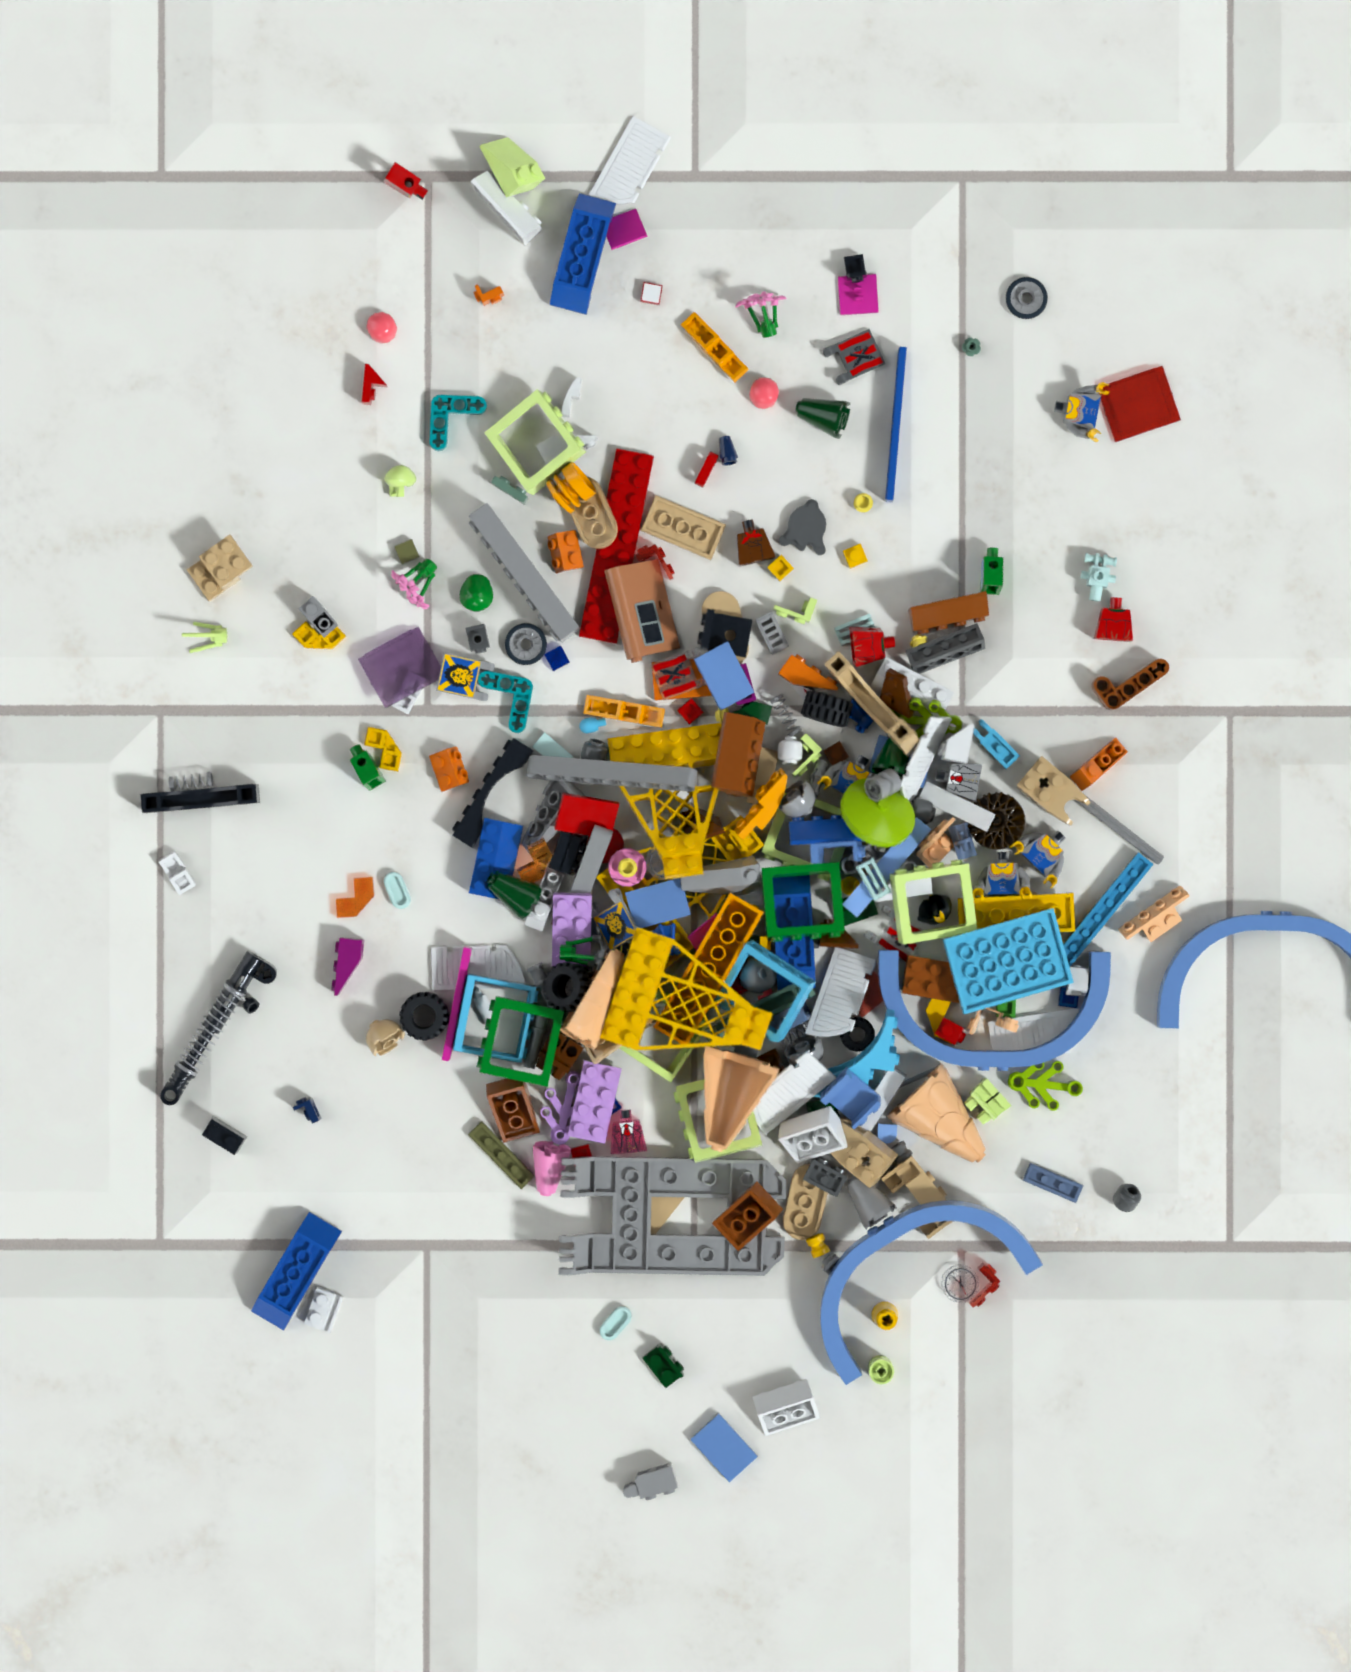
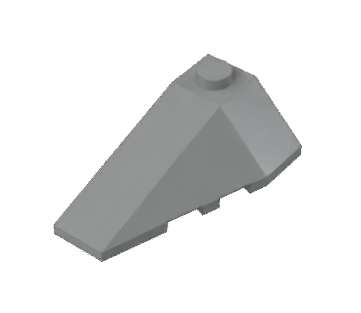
M550 780L543 791L545 796L541 806L537 805L535 810L538 811L536 818L530 822L521 843L529 854L533 855L560 832L554 829L563 792L585 796L572 783Z
M754 856L703 866L704 874L680 877L682 891L724 895L732 893L735 896H742L758 892L761 885L760 865Z

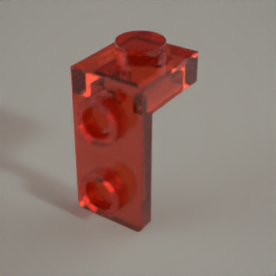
M656 544L648 548L645 545L637 550L638 553L635 554L638 562H642L656 554L669 580H673L672 575L675 572L670 564L666 565L663 559L666 555L661 547L657 548Z
M982 1262L977 1267L990 1282L969 1302L973 1308L982 1305L986 1300L985 1296L989 1292L994 1293L1000 1286L998 1284L1000 1279L995 1275L997 1271L990 1264L986 1266Z

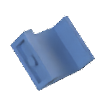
M858 841L810 844L811 863H824L825 848L853 847L854 861L863 862V857L866 856L865 846H862V842Z
M847 1067L820 1093V1101L825 1105L830 1102L852 1121V1128L854 1130L858 1126H862L867 1121L868 1116L872 1112L875 1113L881 1106V1096Z

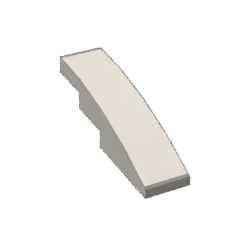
M896 1067L894 1072H885L874 1088V1091L881 1096V1106L875 1113L872 1112L868 1116L867 1121L860 1127L867 1131H872L907 1074Z

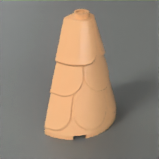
M616 949L615 951L610 950L607 953L602 967L599 971L596 970L592 976L594 980L577 1010L569 1012L560 1028L561 1033L592 1050L596 1049L626 961L624 959L625 954Z
M712 1046L705 1047L704 1093L706 1109L704 1110L706 1144L711 1145V1149L722 1152V1150H726L746 1125V1120L761 1102V1098L777 1078L778 1067H771L770 1063L733 1051L720 1050V1048Z
M942 1063L928 1075V1078L902 1104L899 1103L887 1115L888 1119L893 1123L918 1134V1136L941 1146V1149L965 1160L978 1163L986 1155L984 1153L986 1150L975 1123L969 1117L962 1098L958 1094L947 1068Z

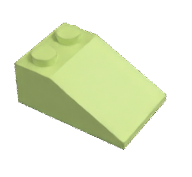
M510 138L499 139L479 146L506 197L533 190L545 180L538 163Z

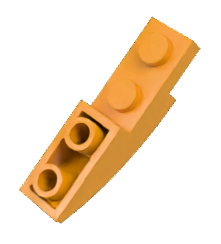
M782 768L779 771H775L770 776V780L766 785H762L757 790L755 797L759 803L754 804L750 808L749 814L737 822L734 830L743 840L756 826L763 830L779 807L788 777Z

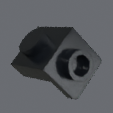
M863 254L844 257L847 281L852 280V283L862 282L863 278L867 277Z

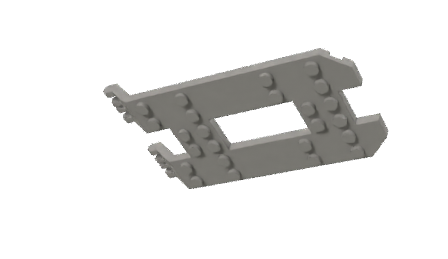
M602 1156L561 1158L562 1165H575V1171H561V1176H575V1179H561V1184H575V1190H561L560 1197L613 1196L612 1234L585 1233L559 1235L560 1243L574 1242L572 1249H559L560 1254H573V1256L559 1257L560 1262H573V1268L560 1267L559 1275L638 1273L765 1276L784 1257L785 1237L766 1236V1228L739 1251L724 1236L651 1234V1197L728 1198V1208L757 1181L773 1199H786V1179L768 1160L709 1159L695 1163L694 1158Z

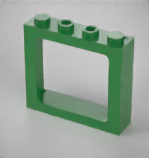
M839 862L761 869L767 939H771V942H781L783 938L797 941L807 936H810V939H820L821 935L837 938L844 934L845 926ZM830 874L834 923L778 928L776 926L772 878Z
M495 996V1000L491 999L489 1011H492L491 1019L487 1018L485 1030H488L487 1037L482 1038L481 1048L484 1049L483 1056L478 1057L476 1067L480 1068V1073L548 1087L564 1011ZM502 1009H510L553 1019L541 1075L490 1064Z

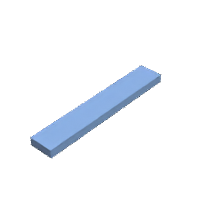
M917 817L915 818L914 828L908 838L901 844L891 847L877 863L886 882L890 879L889 874L895 873V870L901 867L931 831ZM873 868L871 872L882 889L884 886ZM867 875L866 878L869 881L875 894L877 895L878 891L876 890L869 875ZM863 881L843 903V907L856 918L873 900Z

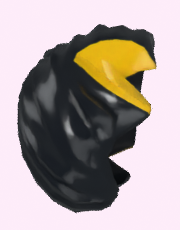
M941 894L929 895V899L923 900L919 906L917 920L930 925L943 923L951 914L952 904L950 898Z

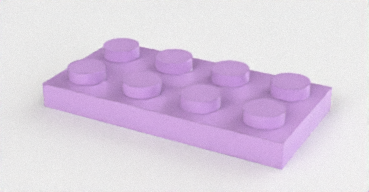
M553 892L552 967L558 963L566 962L565 960H560L561 944L566 945V941L591 937L592 893ZM591 942L573 945V947H576V954L591 955Z
M586 1060L583 1061L567 1136L605 1144L622 1068L601 1063L593 1064V1062Z

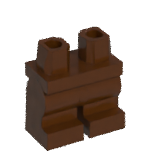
M561 1032L559 1033L553 1065L556 1068L551 1076L558 1080L565 1073L568 1074L584 1049L582 1043H578L571 1038L566 1046L563 1047L562 1045L568 1036ZM550 1034L538 1055L539 1059L536 1067L543 1070Z

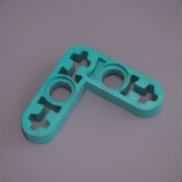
M436 395L431 401L429 442L432 449L442 451L447 447L449 414L481 415L487 410L485 399L479 396ZM439 399H442L443 403H449L448 399H452L450 403L451 410H448L449 407L447 405H443L441 409H438L435 402L437 403ZM459 399L463 400L465 403L464 408L456 410L454 402ZM467 400H471L470 404H477V401H480L484 406L480 407L479 411L476 410V407H470L471 410L467 411ZM435 419H444V426L436 428L434 426ZM433 431H445L444 435L440 433V439L444 441L443 444H440V447L433 443V441L437 440V433L433 434Z
M490 671L482 672L478 677L480 686L486 689L514 694L509 728L514 733L523 732L526 728L533 692L532 682L522 677ZM486 674H488L489 678L496 680L495 676H499L497 688L493 687L495 683L492 682L484 685L482 677H486ZM503 678H508L511 681V686L508 689H503L500 685ZM514 679H517V684L521 685L527 682L530 689L522 692L521 688L516 687V691H512ZM523 700L526 703L524 711L516 709L517 701ZM514 712L525 714V718L520 717V723L523 726L519 727L518 730H515V727L512 726V722L517 720V716H513Z

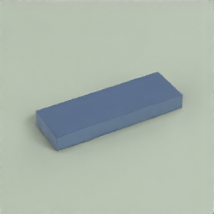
M1029 1163L1023 1177V1181L1074 1203L1077 1202L1083 1188L1082 1184L1033 1163Z

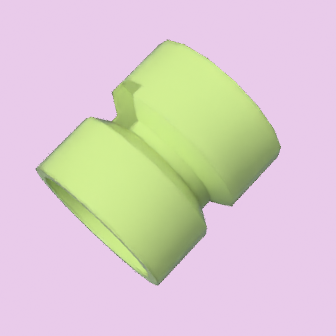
M877 1355L868 1364L869 1375L875 1383L886 1384L893 1378L894 1368L890 1359L886 1356Z

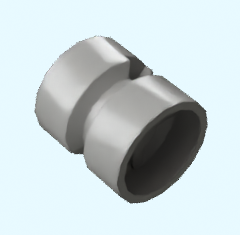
M886 769L868 778L864 784L866 794L871 800L877 802L898 792L901 789L899 775L892 769Z

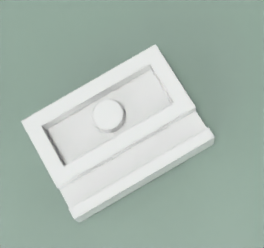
M317 1287L304 1324L330 1333L344 1296Z

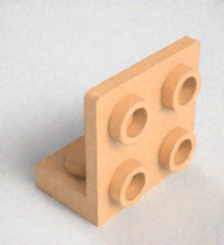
M954 817L949 821L944 819L918 845L920 849L916 852V855L928 867H932L933 863L940 862L954 847L952 839L945 833L946 829L956 820Z

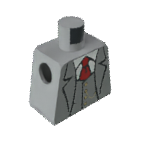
M950 764L949 771L937 770L936 781L945 782L946 791L976 801L982 765Z

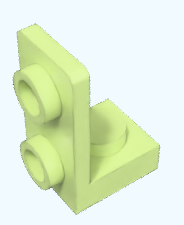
M810 597L809 601H804L801 610L805 612L804 615L776 605L773 610L776 611L778 616L787 618L788 615L794 617L795 622L805 624V622H810L817 599Z
M807 734L800 740L802 741L803 748L807 752L811 750L813 754L792 773L794 777L797 774L801 776L808 769L806 765L810 761L815 763L822 756L819 753L822 749Z

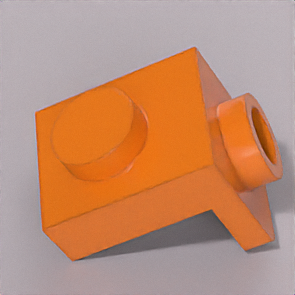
M477 284L475 285L476 291L473 292L477 302L482 301L484 306L489 303L492 305L496 304L504 296L500 286L482 294Z

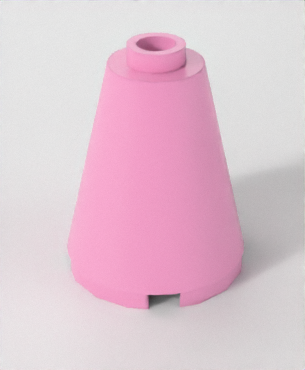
M538 1141L533 1145L536 1189L542 1196H551L557 1190L562 1177L561 1171L565 1170L566 1165L561 1164V1158H569L571 1154V1148L565 1144L556 1146L553 1145V1141Z

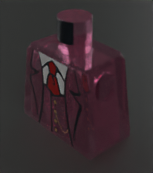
M631 1109L620 1110V1121L613 1122L611 1155L647 1151V1144L640 1120H632Z

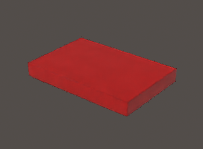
M563 792L554 829L591 836L596 824L613 831L620 804L617 801Z

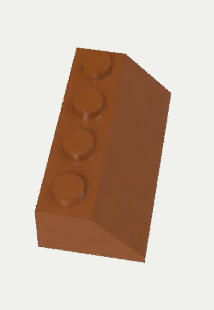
M987 592L910 607L908 613L912 632H917L919 635L929 633L928 629L936 628V631L948 629L947 625L955 624V627L967 625L966 621L974 620V623L985 621V617L989 616Z
M724 712L711 787L734 797H753L766 722L755 717Z

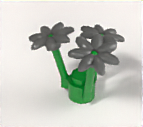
M596 925L597 934L592 935V937L566 941V945L561 944L560 960L586 965V967L591 968L590 972L593 975L596 971L595 965L598 964L597 971H599L606 960L604 958L606 951L603 947L599 926ZM591 941L593 943L599 942L601 950H598V953L594 954V956L576 954V947H573V945Z

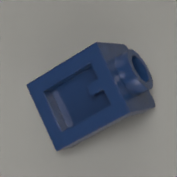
M304 1097L296 1101L297 1105L293 1107V1110L305 1107V1117L308 1121L311 1120L312 1124L322 1119L313 1098L307 1100Z

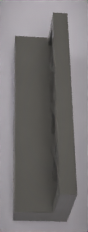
M976 623L906 650V655L911 664V669L921 674L986 648L984 637Z

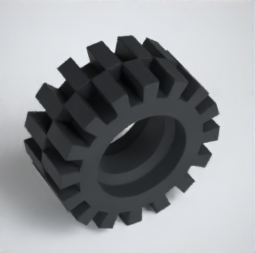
M853 1017L850 1019L856 1021L854 1027H861L864 1030V1039L859 1042L853 1041L850 1038V1031L840 1034V1038L844 1046L849 1050L862 1052L874 1040L875 1030L867 1019Z

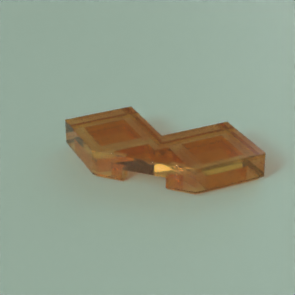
M544 838L527 846L533 861L517 868L521 879L534 883L543 878L545 868L552 858V853Z
M373 877L353 878L355 897L336 899L337 918L358 916L375 896Z

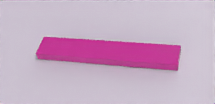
M464 946L442 1055L443 1061L451 1059L472 952L470 946Z

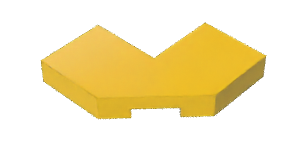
M307 621L292 633L304 648L333 649L346 637L337 626L324 638Z
M368 727L364 745L383 749L379 768L398 772L402 752L387 730Z
M931 998L926 1008L928 1019L934 1036L946 1041L935 1035V1032L951 1002Z

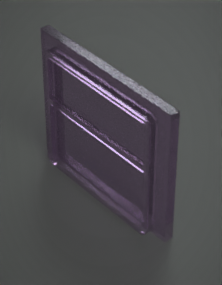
M419 626L371 650L358 659L385 709L438 681L441 665Z

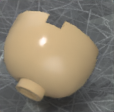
M375 1020L369 1026L370 1029L366 1035V1043L374 1056H376V1053L382 1056L398 1046L395 1042L399 1038L403 1040L405 1032L393 1020Z

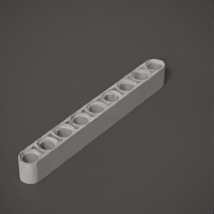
M531 755L529 756L526 776L542 780L691 792L695 790L697 770L688 767Z

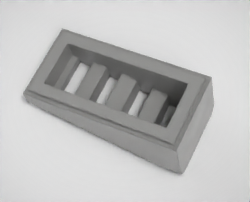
M773 612L755 620L772 655L789 647ZM769 619L772 620V623L764 627L761 624ZM775 626V630L767 634L765 633V630ZM776 633L779 634L778 637L769 641L768 637ZM779 640H782V644L774 648L772 647L771 644Z

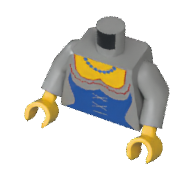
M1100 382L1098 385H1088L1076 389L1068 396L1067 403L1056 401L1054 412L1064 414L1063 423L1066 424L1067 428L1076 437L1091 439L1094 442L1099 441L1097 438H1094L1095 434H1101L1099 430L1095 429L1101 399L1099 393L1109 394L1108 391H1103L1104 386H1109L1108 383Z
M859 754L854 764L850 761H840L829 767L817 784L819 785L821 782H824V790L830 786L844 794L847 788L855 781L871 777V773L864 770L869 759Z
M1057 831L1051 838L1046 833L1035 832L1026 834L1009 846L1010 848L1016 847L1017 852L1014 853L1015 855L1020 853L1043 877H1047L1043 881L1044 884L1050 881L1052 884L1051 889L1057 884V879L1062 872L1064 863V851L1059 845L1066 839L1060 831Z
M997 852V863L989 864L988 867L983 869L977 880L976 888L973 890V900H975V896L980 895L981 901L984 900V891L985 895L1020 894L1022 900H1024L1023 896L1025 894H1029L1030 899L1033 897L1030 890L1029 876L1023 867L1018 866V863H1009V852Z

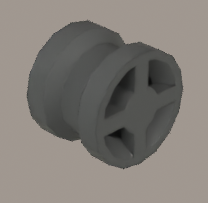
M904 1140L891 1148L898 1154L895 1159L897 1164H900L913 1154L910 1149L906 1148Z

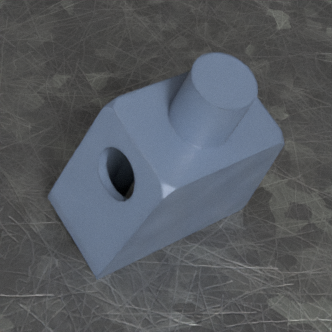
M806 1002L803 1004L790 1029L809 1020L812 1013ZM791 1007L773 1016L774 1020L770 1021L769 1025L778 1030L784 1020L783 1017H786Z

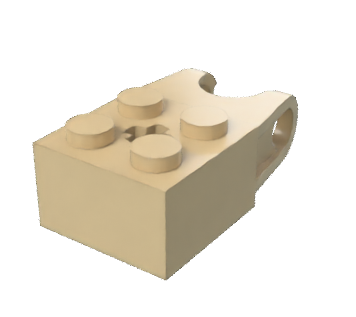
M1042 756L1017 784V788L1039 807L1069 826L1073 824V821L1064 810L1066 802L1077 800L1087 806L1091 803L1067 776ZM1044 779L1047 780L1048 787L1046 788L1044 786L1043 788H1041L1039 781H1044Z
M841 1117L840 1121L847 1141V1148L832 1152L831 1154L843 1167L867 1187L871 1188L878 1183L898 1154L870 1131L860 1126L854 1130L852 1128V1121Z

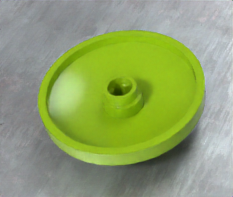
M868 778L852 783L843 794L840 804L841 814L848 828L861 840L875 846L893 847L904 842L915 825L914 810L908 798H904L899 790L876 802L871 800L866 794L864 784Z

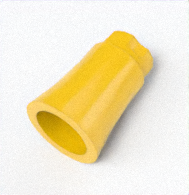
M880 1302L872 1310V1320L881 1329L890 1330L897 1324V1308L890 1302ZM887 1315H889L888 1320L882 1319L883 1316L886 1317Z

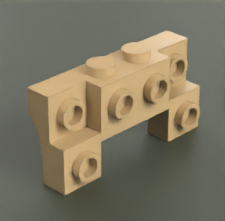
M912 1155L881 1177L892 1193L906 1185L920 1205L946 1200L947 1194L942 1187L937 1188L934 1185L935 1178L929 1171L925 1173ZM953 1221L928 1223L919 1226V1228L929 1240Z

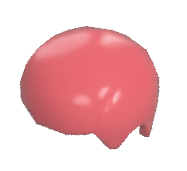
M385 312L374 313L367 321L368 333L375 342L383 344L390 342L395 337L397 326L390 314Z
M766 377L755 380L749 392L752 404L762 409L772 407L779 395L777 383L771 378Z

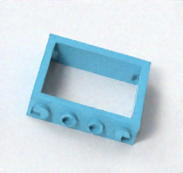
M754 940L745 943L725 980L727 985L732 986L750 954L801 988L779 1029L777 1030L771 1025L768 1026L766 1032L767 1039L778 1043L786 1037L816 981ZM722 986L720 992L727 994L728 990ZM717 995L714 1001L717 1002L724 997ZM729 999V1001H730V1003H731V1005H732V1007H733L735 1002H734L733 1000H730V999ZM726 1000L718 1003L722 1009L731 1010Z
M467 973L452 1049L454 1051L483 1056L484 1049L463 1045L475 981L528 991L526 1002L532 1004L537 1002L539 991H536L535 986ZM523 1013L516 1054L492 1050L491 1057L522 1063V1058L525 1059L527 1054L525 1042L530 1039L531 1029L528 1028L529 1022L533 1021L534 1015Z

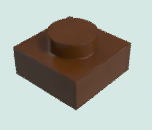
M840 741L823 751L832 766L849 758Z

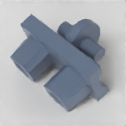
M967 822L948 828L958 859L963 860L977 855Z

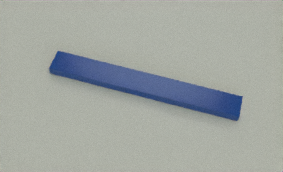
M900 347L897 355L885 493L886 502H893L907 347Z

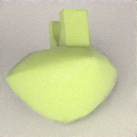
M397 465L387 472L384 480L389 485L391 497H404V486H413L417 478L407 466Z

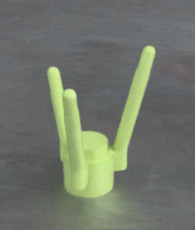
M193 622L195 626L214 630H211V633L181 634L182 637H211V642L215 641V643L190 649L189 653L213 647H223V643H227V628H222V625L215 626Z

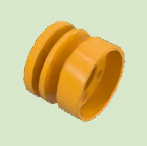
M574 462L569 463L562 469L564 479L556 474L553 476L555 482L551 479L546 482L552 497L570 514L575 511L573 504L578 508L581 506L578 499L579 496L587 501L597 493L588 477Z

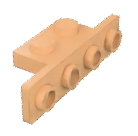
M1182 886L1171 890L1166 896L1157 900L1146 910L1141 911L1130 921L1124 923L1118 929L1119 932L1128 940L1142 930L1150 942L1154 941L1182 921L1175 906L1189 897L1188 892Z

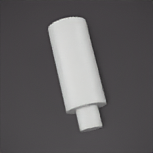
M477 989L473 992L476 998L473 1001L486 1024L487 1018L491 1019L492 1011H489L490 1001L486 994H482L480 989Z

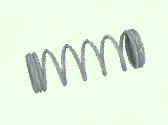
M780 694L777 697L770 700L771 704L782 701L774 708V710H779L787 707L780 714H782L785 710L789 708V705L777 708L786 700L785 698L781 699L782 697H784L783 694ZM793 712L780 716L778 715V717H782L790 714L787 718H785L782 721V724L794 721L785 729L786 731L795 729L794 731L788 734L789 736H794L802 731V728H800L801 726H796L788 729L792 724H794L797 721V719L784 722L793 714Z
M207 772L206 786L208 784L209 787H212V773ZM200 773L198 787L194 782L193 774H191V787H188V789L192 788V783H194L196 788H199L200 780L202 785L204 786ZM183 775V777H184V783H183V788H182V789H181V787H180V785H179L178 778H177V776H176V787H175V790L177 789V783H178V786H179V788H180L181 790L184 789L185 783H186V786L188 787L187 782H186L185 775ZM170 776L169 788L170 791H175L174 779Z
M803 1022L802 1025H803V1029H804V1033H805L806 1031H805L804 1025H805L806 1027H807V1025ZM798 1026L795 1027V1028H796V1033H797L798 1038L795 1036V1034L792 1032L791 1029L788 1031V1032H789V1036H790L791 1042L789 1041V1039L787 1038V1036H786V1039L788 1040V1042H789L790 1044H792V1038H791L790 1031H791V1033L794 1035V1037L799 1041V1035H798L797 1028H798L799 1031L802 1033V1035L806 1038V1034L804 1035L803 1032L800 1030V1028H799ZM784 1039L781 1040L780 1044L782 1048H785V1041Z

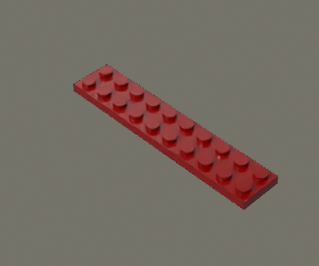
M616 448L606 499L617 522L618 532L611 545L603 549H596L579 637L617 644L619 627L605 570L633 564L654 460L653 455Z

